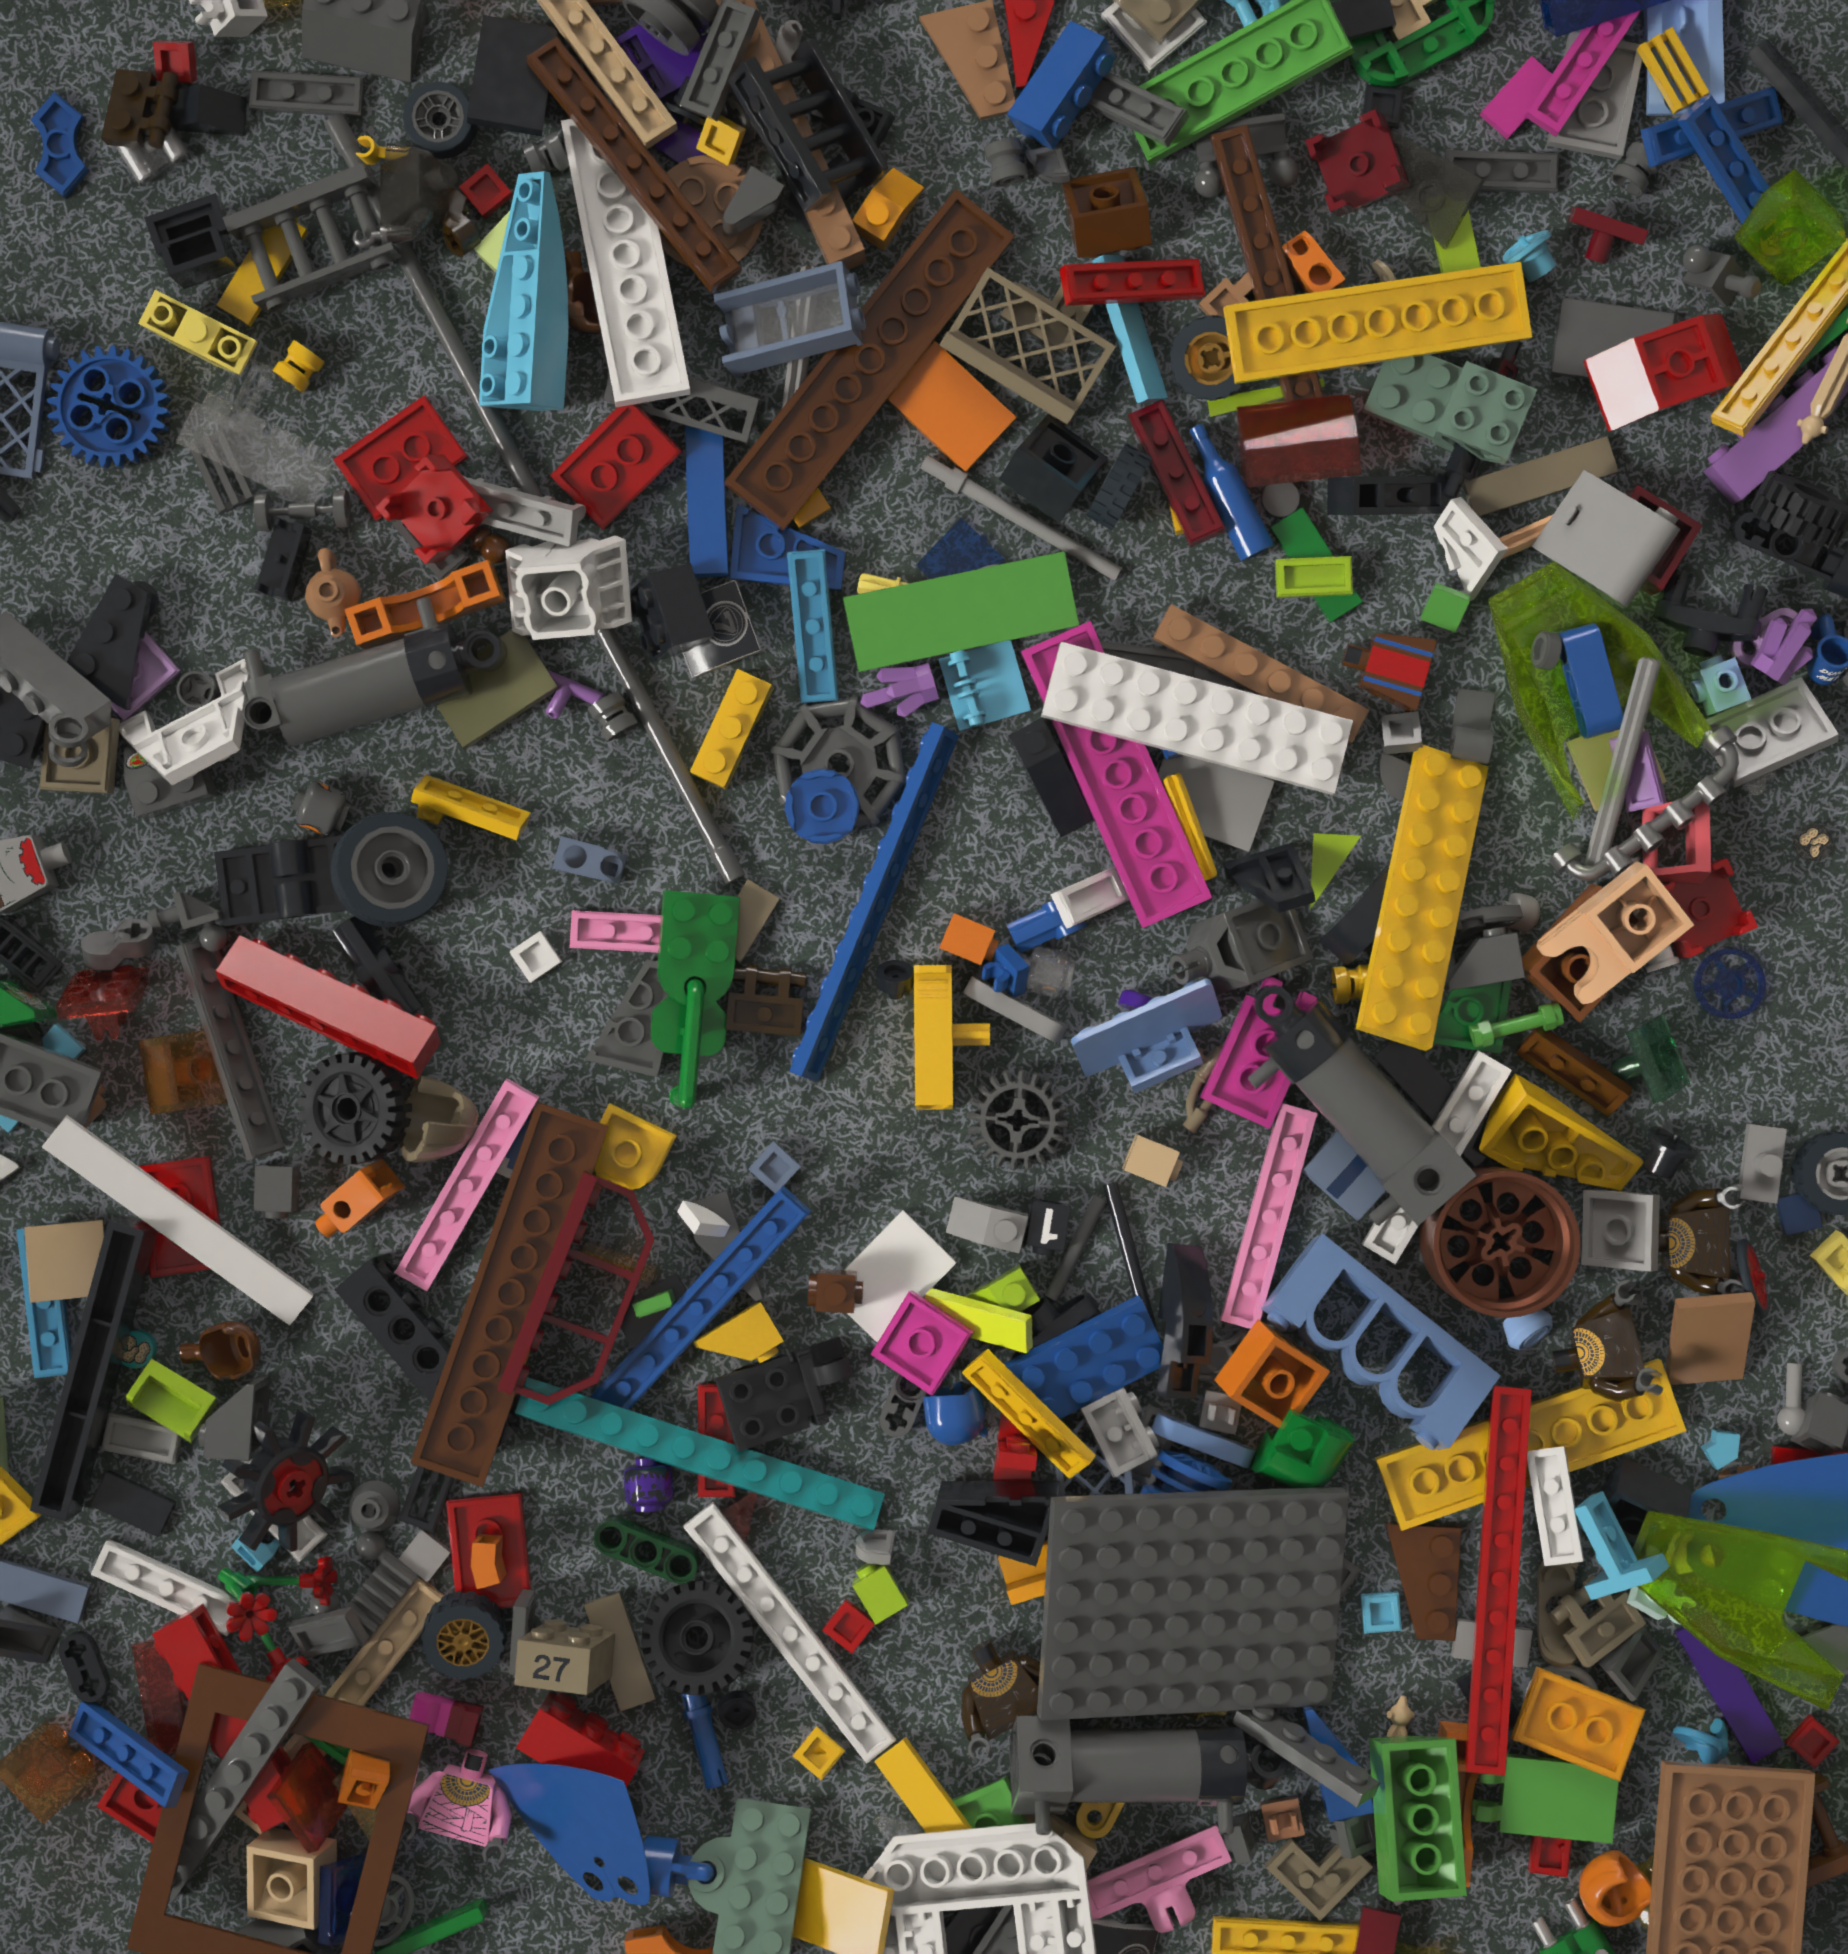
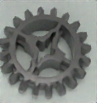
M1019 1069L1017 1073L1018 1080L1011 1081L1010 1071L1004 1070L1003 1076L1006 1082L999 1084L997 1078L992 1075L989 1077V1080L994 1088L990 1092L983 1085L978 1087L979 1092L985 1096L984 1100L971 1098L970 1103L980 1107L979 1113H967L968 1119L978 1120V1125L969 1127L968 1133H981L982 1137L976 1139L973 1145L975 1148H979L985 1143L988 1145V1148L982 1155L984 1159H989L994 1152L999 1154L995 1162L997 1167H1001L1004 1159L1009 1158L1010 1170L1015 1171L1017 1169V1159H1023L1025 1169L1029 1170L1032 1168L1029 1159L1032 1156H1036L1037 1161L1041 1165L1046 1162L1041 1154L1043 1149L1046 1148L1052 1155L1057 1153L1056 1148L1050 1144L1052 1138L1058 1142H1064L1065 1137L1060 1133H1056L1055 1130L1056 1127H1068V1121L1057 1120V1114L1067 1112V1107L1065 1105L1054 1107L1053 1102L1059 1100L1062 1095L1059 1091L1051 1096L1047 1095L1046 1092L1052 1086L1050 1080L1044 1082L1040 1088L1036 1085L1040 1077L1038 1073L1034 1072L1030 1082L1024 1081L1025 1070ZM1014 1089L1012 1106L1004 1112L987 1111L995 1097L1004 1091ZM1026 1090L1037 1094L1043 1100L1049 1117L1033 1115L1026 1110ZM1020 1109L1023 1117L1029 1120H1037V1122H1027V1124H1021L1020 1130H1013L1012 1123L997 1118L1013 1116L1015 1110ZM986 1123L1002 1125L1009 1130V1150L999 1146L990 1137ZM1039 1127L1047 1128L1044 1137L1035 1146L1020 1151L1022 1137L1026 1130Z

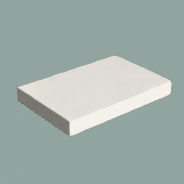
M902 1210L845 1268L847 1271H857L856 1281H863L862 1304H855L854 1313L847 1314L878 1343L907 1293L913 1290L924 1297L929 1289L933 1288L957 1262Z

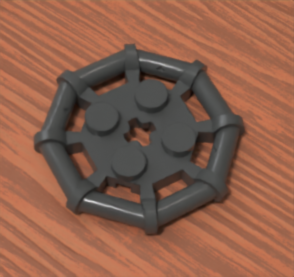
M851 695L850 699L806 706L804 703L799 707V713L777 744L771 746L770 754H773L780 793L778 801L781 806L785 805L786 794L793 784L789 759L800 760L804 774L816 769L832 770L833 766L829 762L833 756L839 759L842 755H845L848 758L846 765L849 767L847 773L840 771L839 774L846 777L855 787L862 810L859 811V818L854 827L869 824L876 826L880 823V817L896 794L906 784V773L899 738L901 729L897 724L892 725L870 708L867 709L861 705L857 696ZM845 715L844 725L835 728L821 729L817 719ZM857 717L878 732V734L871 740L852 728L855 718ZM809 726L815 733L802 752L793 749L792 747L806 727ZM884 743L886 745L890 770L878 769L875 747ZM876 778L887 781L870 805L864 797L867 790Z

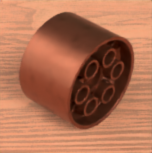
M1501 1166L1471 1168L1477 1176L1420 1224L1419 1245L1425 1267L1442 1290L1482 1314L1501 1318H1513L1539 1311L1562 1294L1576 1271L1580 1255V1233L1574 1213L1556 1189L1537 1177ZM1490 1182V1194L1488 1201L1484 1203L1478 1185ZM1509 1192L1513 1196V1206L1507 1212H1500L1497 1207V1199L1501 1194ZM1536 1194L1544 1205L1525 1215L1521 1211ZM1472 1199L1477 1207L1476 1214L1470 1219H1463L1460 1215V1206L1464 1201ZM1447 1215L1460 1222L1458 1230L1443 1228ZM1534 1221L1538 1226V1233L1534 1239L1526 1241L1522 1236V1228L1527 1222ZM1490 1222V1225L1483 1231H1479L1484 1224ZM1494 1233L1506 1234L1502 1239L1505 1244L1502 1249L1497 1246L1491 1247L1495 1242L1492 1237ZM1455 1235H1461L1464 1240V1248L1459 1254L1451 1255L1447 1249L1448 1241ZM1477 1237H1480L1481 1242L1477 1244ZM1532 1247L1554 1251L1549 1266L1530 1256L1533 1253ZM1516 1257H1523L1526 1262L1524 1272L1519 1276H1512L1509 1270L1510 1262ZM1465 1261L1466 1264L1463 1272L1454 1281L1448 1270ZM1486 1264L1489 1269V1276L1484 1282L1475 1283L1472 1278V1271L1477 1265ZM1498 1276L1506 1277L1512 1297L1499 1299Z

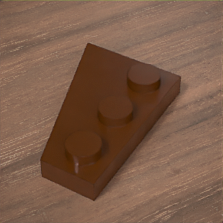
M1384 1522L1416 1638L1455 1641L1461 1528L1459 1526L1421 1524L1401 1531L1398 1523Z

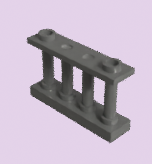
M363 163L223 217L227 231L238 240L247 241L265 291L251 296L254 304L263 310L268 309L269 312L279 311L288 307L290 300L370 269L373 271L388 269L394 265L393 260L403 257L400 249L392 242L382 245V240L376 241L368 251L348 258L331 211L333 203L343 199L352 201L366 241L370 239L371 232L378 231L366 198L368 190L377 187L372 172ZM310 212L317 214L334 264L317 271H313L296 224L299 221L298 217ZM276 225L283 230L299 274V278L281 285L278 284L261 237L264 235L263 230Z

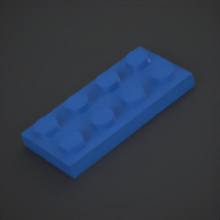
M1137 1295L1029 1350L1027 1354L1023 1353L1004 1363V1365L1059 1419H1062L1161 1368L1163 1344L1143 1300Z

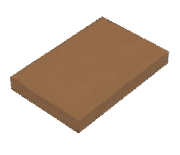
M1752 1292L1675 1299L1666 1363V1374L1670 1385L1743 1379L1755 1308V1299Z

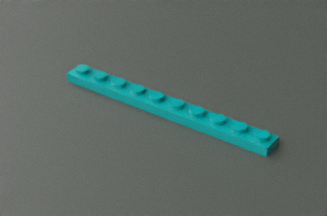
M527 1377L524 1384L528 1388L547 1395L562 1389ZM574 1393L550 1405L521 1395L514 1414L870 1531L875 1529L885 1496L884 1493L753 1450L746 1449L739 1452L734 1444L578 1393Z

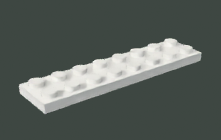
M572 119L561 120L615 406L622 407L691 395L659 228Z
M1064 642L1059 644L1041 713L1043 718L1162 750L1176 752L1188 757L1333 795L1336 791L1353 720Z

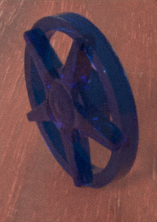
M1722 949L1709 954L1699 964L1694 976V991L1701 1006L1710 1014L1723 1019L1741 1018L1753 1012L1761 1003L1766 990V978L1761 965L1752 955L1739 949ZM1736 955L1748 962L1738 970L1726 969L1719 956ZM1714 960L1718 974L1715 976L1713 983L1701 986L1703 972L1707 965ZM1751 965L1758 978L1757 994L1746 988L1744 974ZM1715 990L1722 997V1012L1707 1002L1702 991ZM1740 995L1754 999L1744 1010L1728 1013L1731 999L1737 998Z

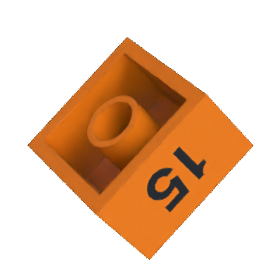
M1257 1319L1214 1380L1231 1399L1279 1428L1290 1408L1299 1413L1302 1412L1328 1376L1330 1370L1311 1352Z

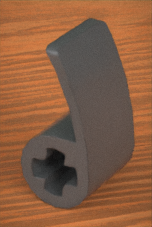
M1469 689L1458 690L1449 744L1451 758L1488 764L1493 746V731L1490 730V723L1495 700L1494 693Z

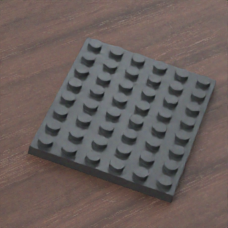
M1344 1487L1051 1497L1037 1715L1040 1720L1253 1710V1707L1273 1709L1306 1707L1310 1705L1330 1706L1349 1492Z

